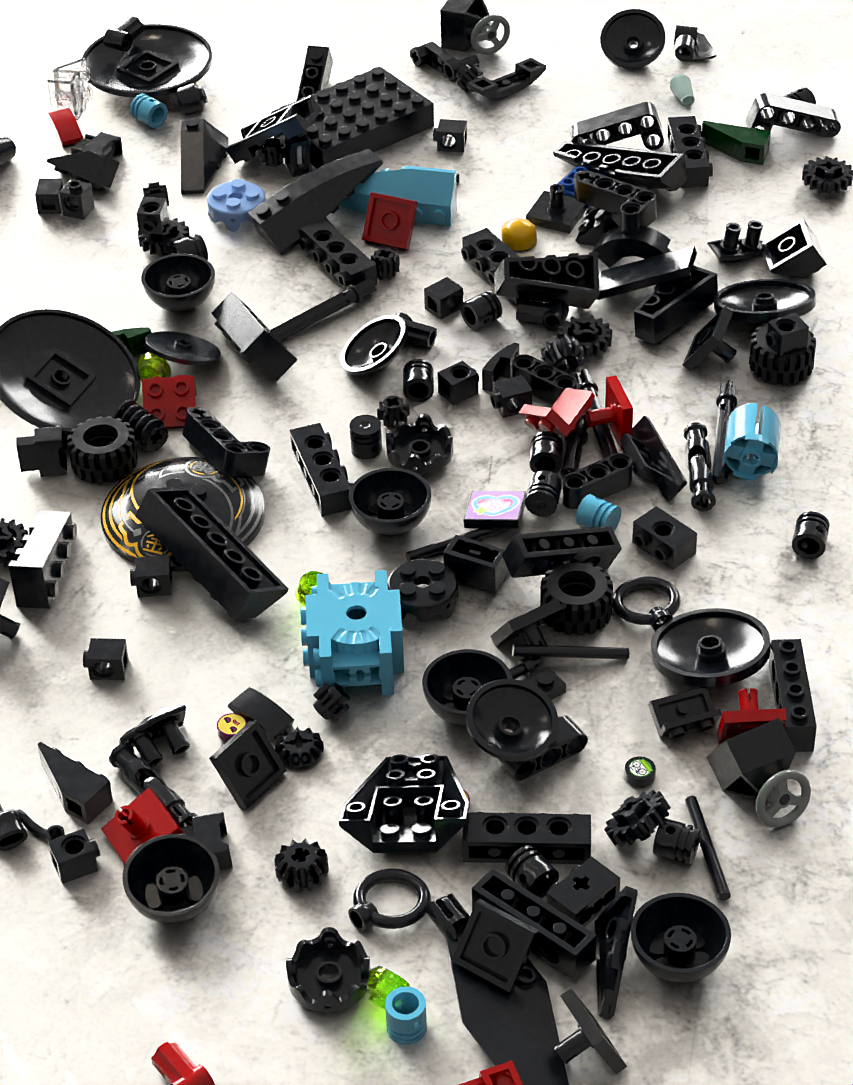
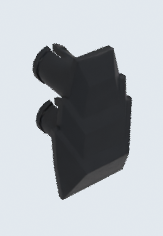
M756 220L749 221L746 237L739 239L742 227L737 223L730 222L726 224L724 239L710 241L707 245L721 261L733 263L750 259L764 252L761 245L763 241L760 240L764 225Z
M179 705L160 708L155 714L145 718L138 726L130 729L120 737L119 745L129 743L132 747H135L141 758L151 767L158 765L163 760V755L160 754L153 740L161 736L164 737L173 755L184 753L189 749L190 743L186 740L179 727L184 724L186 706Z

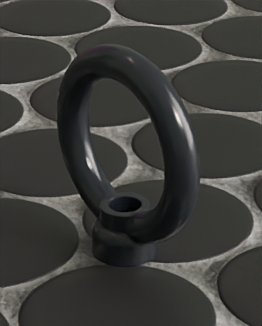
M649 576L637 577L624 582L615 590L612 607L615 613L623 620L637 625H650L656 632L665 622L673 618V615L680 607L681 597L677 588L664 579ZM655 588L668 595L669 603L665 608L657 606L652 608L649 613L643 614L627 609L623 604V599L633 590Z
M391 868L378 870L368 874L357 884L353 894L354 906L348 911L349 918L354 927L359 931H364L372 925L385 929L408 927L419 921L426 914L424 907L427 903L431 902L430 891L421 878L409 871ZM393 881L404 883L413 888L418 896V901L411 911L401 915L388 916L379 914L373 903L366 902V895L373 886Z

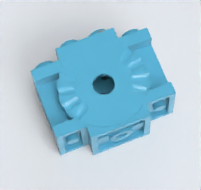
M386 570L375 571V582H350L346 584H329L328 574H317V586H311L312 595H306V607H300L301 625H306V628H301L302 646H308V649H303V665L309 666L310 678L316 679V687H321L324 683H327L330 687L334 683L342 687L382 684V695H394L393 673H404L400 590H388Z

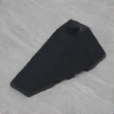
M190 118L181 120V194L205 193L213 180L214 172L216 169H220L223 157L226 158L228 155L225 148L229 146V137L205 119Z

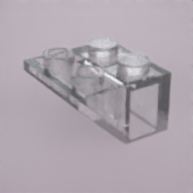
M81 58L52 70L47 79L52 112L70 108L76 121H79L82 113L86 111L89 100L93 98V88L89 84L90 68H87L86 59Z

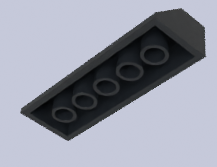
M188 486L152 488L147 490L135 516L142 522L144 528L150 531L159 540L160 544L176 558V561L190 572L193 579L210 593L211 598L227 611L231 618L235 620L256 618L287 594L289 588Z

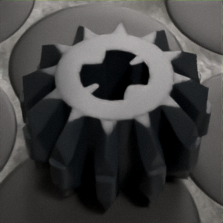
M565 334L561 339L555 336L554 341H547L546 347L541 349L540 358L541 361L570 374L572 372H579V366L584 365L585 356L582 346H580L575 337L568 338Z
M306 837L301 843H297L292 839L290 846L281 845L280 853L276 854L274 859L276 878H278L279 882L283 883L285 889L294 887L297 893L301 888H307L311 892L313 885L322 886L324 877L328 876L329 872L328 856L325 849L320 848L318 841L309 844Z

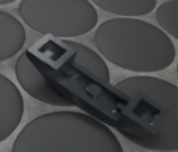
M529 58L516 63L515 72L492 81L483 76L467 82V87L489 98L510 96L525 89L545 72L546 65L533 58Z

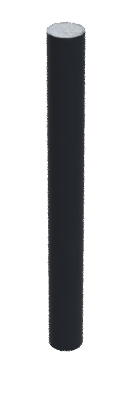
M478 528L459 536L477 541L511 529ZM453 537L405 553L407 561L423 559L444 552Z
M512 645V656L629 659L630 654L629 648Z
M689 796L685 799V804L694 829L695 827L701 828L699 844L718 899L721 901L728 900L731 894L697 797Z

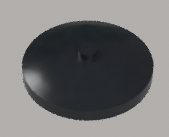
M785 279L744 281L719 290L714 296V310L717 314L726 306L733 312L730 320L747 323H768V321L793 313L800 317L810 312L816 305V294L812 287L801 282Z
M725 608L699 609L678 615L659 627L651 640L652 660L656 669L672 681L696 687H716L742 681L758 672L766 664L771 653L770 635L766 626L761 621L747 613Z

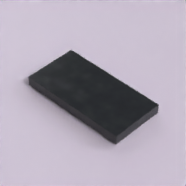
M695 246L602 270L599 277L600 295L596 300L690 276L697 256Z

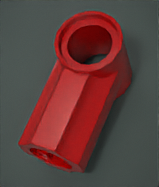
M176 1042L163 1043L157 1047L155 1054L151 1057L152 1065L169 1085H215L207 1069L201 1064L196 1066Z

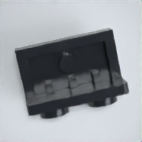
M707 687L652 700L648 704L660 738L670 736V739H677L685 736L689 730L698 728L699 732L712 729L722 716L720 709L715 710Z

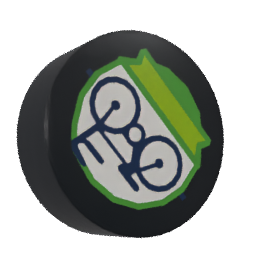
M638 756L626 762L624 776L631 785L644 787L650 785L655 780L656 766L649 758Z

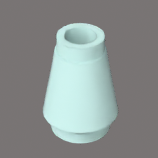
M684 74L675 75L670 81V90L683 106L692 105L695 98L690 78Z

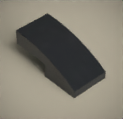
M514 342L501 349L485 364L482 369V390L492 392L493 382L499 381L500 377H512V361L514 357L519 355V343Z
M251 687L247 688L227 706L233 713L242 715L247 723L249 721H257L270 742H273L285 730L290 728L294 722V719L278 704Z

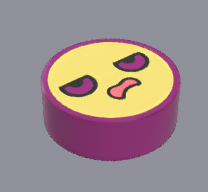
M229 713L220 717L217 721L219 738L225 742L230 740L247 724L246 719L237 713Z

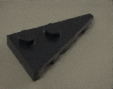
M628 886L623 888L594 921L595 934L597 935L598 1016L609 1020L615 1014L624 962L627 955L631 923L638 895L637 889Z

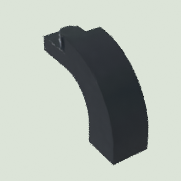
M618 226L600 237L592 252L598 251V259L610 268L624 257L636 256L647 259L672 252L668 248L671 239L650 227H646L639 234L627 235L621 231V226Z

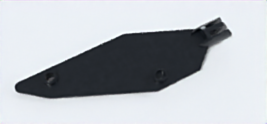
M453 893L448 894L447 897L438 898L436 902L427 903L424 907L425 912L447 942L462 1023L491 1063L497 1066L513 1061L523 1085H569L565 1064L553 1047L555 1044L560 1043L547 982L529 958L526 960L513 991L509 993L452 962L470 917Z

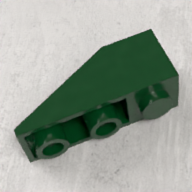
M710 121L702 122V137L705 138V144L740 162L764 164L769 152L771 131Z

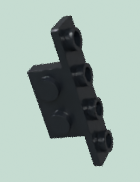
M643 416L632 428V435L625 433L619 439L624 448L623 454H627L632 458L634 466L632 469L641 479L647 478L655 482L664 498L671 501L686 486L687 481L650 418Z

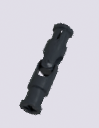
M693 422L687 425L683 430V434L687 440L685 452L687 468L690 472L689 488L693 493L691 505L694 509L702 512L712 509L716 504V497L712 493L714 480L711 473L709 443L705 439L707 437V428L699 422ZM703 496H705L706 499L705 504L703 503Z
M122 743L112 750L109 756L110 764L115 768L118 767L123 772L124 779L139 795L149 787L157 795L180 828L184 827V823L187 826L193 825L192 817L198 815L189 812L180 796L166 785L161 776L143 758H138L134 754V748L129 743Z

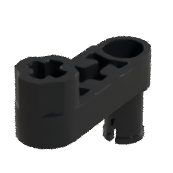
M433 41L425 42L410 50V57L416 66L426 63L449 80L458 78L456 76L457 72L467 64L470 67L475 65L479 68L480 66L476 55H471L462 60L455 59V57Z

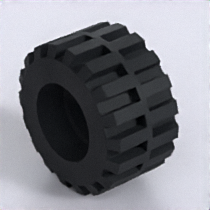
M768 323L762 324V327H757L751 335L749 368L751 371H754L756 377H761V380L769 381L771 384L788 385V383L796 384L799 380L804 381L807 379V376L811 375L814 368L816 338L811 331L808 333L807 348L780 357L766 343L765 336Z
M102 416L95 419L90 418L85 420L84 423L77 424L76 428L70 431L67 444L71 468L74 474L78 475V478L81 480L86 479L89 483L97 482L98 484H104V482L112 483L117 479H123L126 474L133 472V468H136L138 456L134 430L129 423L123 422L122 419H114L111 416L102 418Z
M568 561L564 562L563 565L557 564L553 566V570H548L545 573V577H542L540 606L558 599L563 609L549 619L546 624L549 627L554 626V631H563L565 635L570 636L571 634L584 636V633L592 634L595 633V629L601 630L604 628L605 623L610 621L612 615L613 582L610 581V575L604 573V569L601 567H594V564L589 562L585 564L582 561H576V563Z

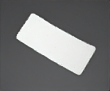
M431 401L413 407L418 416L421 414L429 415L437 428L445 425L448 428L453 427L442 417Z

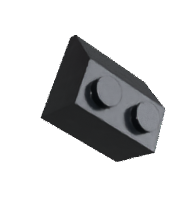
M803 218L761 243L772 274L807 277L827 265L816 235Z

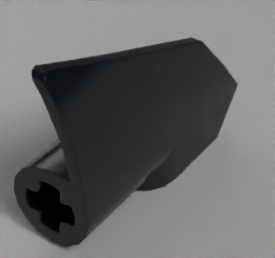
M676 25L674 45L675 56L678 60L684 62L704 61L715 58L717 52L705 35L697 32L698 27Z

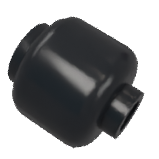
M196 83L178 88L176 90L177 97L173 98L176 109L178 111L182 110L185 115L204 110L205 103H208L203 87L198 86Z

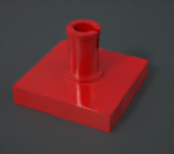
M370 192L362 240L409 249L418 201Z
M615 375L606 377L605 408L588 410L586 412V421L589 427L608 423L621 451H624L619 439L625 433L632 435L633 406Z
M747 688L739 690L740 710L723 711L717 730L718 744H722L729 738L778 718L784 727L787 721L785 708L759 710L757 689L750 688V693H747Z
M149 787L128 806L120 807L122 811L117 810L115 817L101 828L124 863H126L132 852L144 842L161 835L184 833L157 795Z

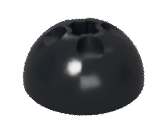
M171 254L160 257L149 263L141 274L142 286L149 299L158 307L171 312H186L200 306L210 295L215 281L213 265L205 258L193 254Z
M402 468L377 469L364 474L354 482L349 491L350 507L359 523L369 531L383 536L402 535L417 527L425 518L431 503V488L422 476L410 470Z
M462 649L445 653L433 660L423 674L422 686L426 701L440 718L451 724L466 726V711L473 694L489 682L500 679H512L507 665L498 657L480 650Z
M183 834L161 835L144 842L129 856L123 869V887L130 903L143 916L159 923H181L198 916L212 902L220 881L219 863L210 847L197 838Z
M668 893L652 898L638 909L631 923V941L638 959L652 974L669 982L689 983L707 977L720 966L729 950L731 928L724 913L707 899L688 893Z

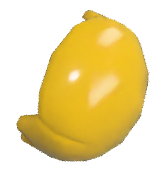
M522 218L512 219L504 223L501 228L502 242L513 251L528 250L537 244L536 228L529 220Z

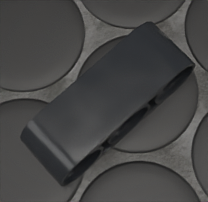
M527 354L517 355L513 358L512 378L523 375L532 389V395L551 405L556 402L565 389H577L576 378L556 367Z
M616 453L567 474L563 478L564 506L569 509H578L581 501L589 494L604 499L628 488L632 483V458L627 454Z
M564 715L558 717L556 737L552 745L544 753L526 761L498 760L517 781H522L581 752L588 743V736L569 716Z

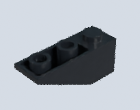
M308 45L296 101L315 94L319 90L326 89L333 66V58L329 47Z
M92 151L47 159L48 163L55 166V171L66 175L70 172L71 178L81 182L84 179L88 180L87 183H90L93 188L99 190L101 186L111 188L120 164L118 161Z
M39 742L37 745L41 765L65 812L89 825L113 802L110 781L103 774H97L86 768L80 761H74L63 755L57 748H51Z

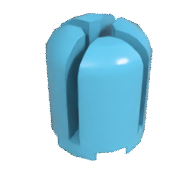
M747 403L737 407L731 413L727 422L724 463L726 462L727 466L733 471L734 476L743 480L755 481L757 476L765 475L770 471L772 474L778 466L781 423L778 415L771 408L763 405L759 415V424H756L757 403Z

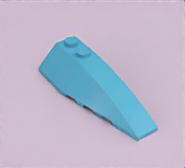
M404 166L400 170L392 171L390 168L381 169L380 172H374L365 183H359L354 188L355 193L350 198L345 197L338 204L340 207L367 214L370 192L418 201L415 223L451 226L457 211L456 170Z

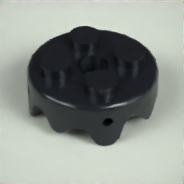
M421 414L414 423H398L394 434L392 431L386 432L387 457L395 468L410 470L420 476L434 473L447 466L453 457V436H451L446 425L437 428L429 415Z
M431 559L411 560L397 566L387 580L388 590H400L402 620L406 617L407 613L415 615L420 622H427L435 615H440L443 619H448L452 615L455 599L459 596L458 580L454 571L447 565ZM420 584H426V585H428L427 587H424V588L417 587V585H420Z
M326 927L315 939L301 940L297 944L293 957L286 958L288 987L291 994L298 1003L310 1010L331 1013L348 1009L364 997L370 986V956H367L359 940L356 939L353 942L346 941L335 928ZM326 972L336 973L338 975L336 978L332 980H325L321 978V976Z

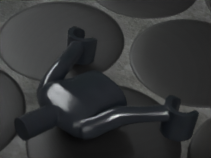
M0 804V850L9 849L24 842L28 836L25 828L47 841L65 835L64 828L60 825H52L45 829L35 823L21 809L4 811Z

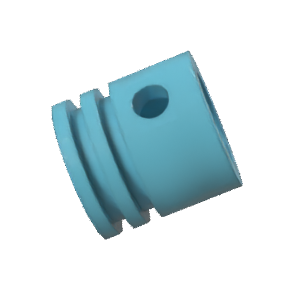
M146 94L137 95L130 105L131 116L152 128L160 127L167 118L168 110L166 105Z
M591 494L581 501L576 513V523L585 528L611 526L613 531H615L621 518V508Z
M412 987L394 989L385 1000L387 1033L397 1043H416L424 1037L427 1031L426 999L423 993Z

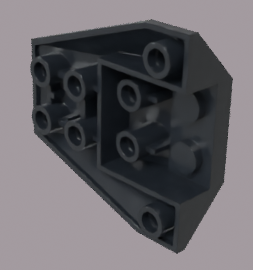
M398 754L386 757L343 804L339 817V827L373 853L438 852L466 825L469 802L447 756H438L436 754L406 756Z

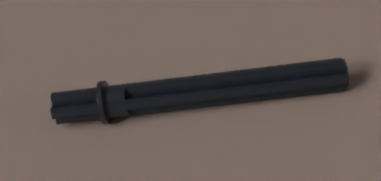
M368 278L356 285L351 284L347 287V290L270 330L279 341H282L352 303L357 304L361 302L363 297L377 290L375 287L376 283L371 278Z
M582 369L581 373L576 372L575 378L578 389L591 391L595 395L589 410L602 408L597 394L598 386L592 381L590 373H588L587 369ZM608 423L593 426L603 459L618 453Z
M728 380L727 383H721L720 395L716 399L718 418L712 473L716 484L726 483L729 476V467L726 462L724 463L727 422L737 406V398L735 397L736 386L733 385L731 380Z

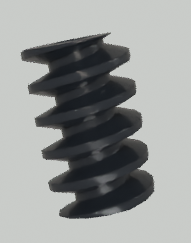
M133 400L124 401L117 408L114 419L120 418L123 422L130 424L134 430L135 442L148 452H154L166 443L169 436L168 431L165 429L164 423L157 419L155 415L145 410L142 406L137 405Z

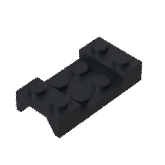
M310 95L242 127L241 134L243 139L227 146L225 150L235 164L242 160L248 162L256 156L255 152L258 150V147H263L268 138L274 137L276 139L283 134L287 140L294 136L297 138L304 136L309 131L308 127L317 121L316 117L321 112V108L314 97Z

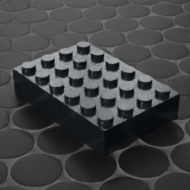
M381 66L355 75L346 81L336 83L327 89L319 90L317 93L312 94V96L321 108V112L316 117L317 121L308 127L309 131L306 133L311 141L310 163L318 169L328 163L368 149L374 153L434 127V103ZM291 104L281 106L279 109H276V110H274V111H271V114L274 113V112H276V111H278V110H281V109H283V108H285V107H287V106H289V105H291ZM284 134L277 139L284 142Z

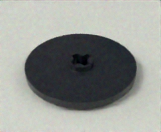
M159 331L150 333L145 338V347L154 355L168 361L185 365L206 366L215 364L220 360L221 352L216 345L194 335L173 331Z

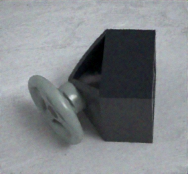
M447 0L440 9L441 48L466 52L473 46L478 53L489 55L502 49L509 39V22L501 15H490L483 0ZM501 23L504 27V34L499 41L497 29ZM487 40L491 41L494 46L483 48L478 42Z
M779 718L725 740L706 757L722 790L735 795L756 799L757 816L767 826L782 827L794 822L804 812L809 803L811 795L809 780L803 773L797 770H789L796 751ZM787 779L799 782L801 795H794L788 790ZM766 801L770 803L767 809H765ZM795 805V808L787 815L773 818L781 808Z

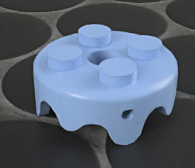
M234 179L231 182L220 184L213 188L207 196L208 215H211L214 223L221 221L226 224L230 231L235 232L239 229L240 223L243 220H250L252 222L248 213L266 201L265 193L258 185L242 179Z

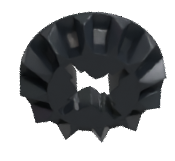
M298 726L293 732L285 730L283 736L277 737L275 751L282 763L292 767H304L313 764L322 756L324 744L319 733H313L310 727L302 731ZM297 742H302L301 752H298V748H296Z

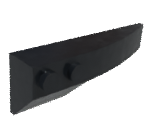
M564 141L553 151L555 157L575 167L582 166L589 171L605 174L607 177L648 189L659 188L666 189L667 191H677L688 179L684 154Z
M370 149L343 157L300 177L259 204L248 214L257 232L278 253L283 255L299 243L301 238L300 228L322 220L330 213L334 214L340 208L338 204L345 197L350 198L355 193L354 188L359 183H365L383 164V161Z

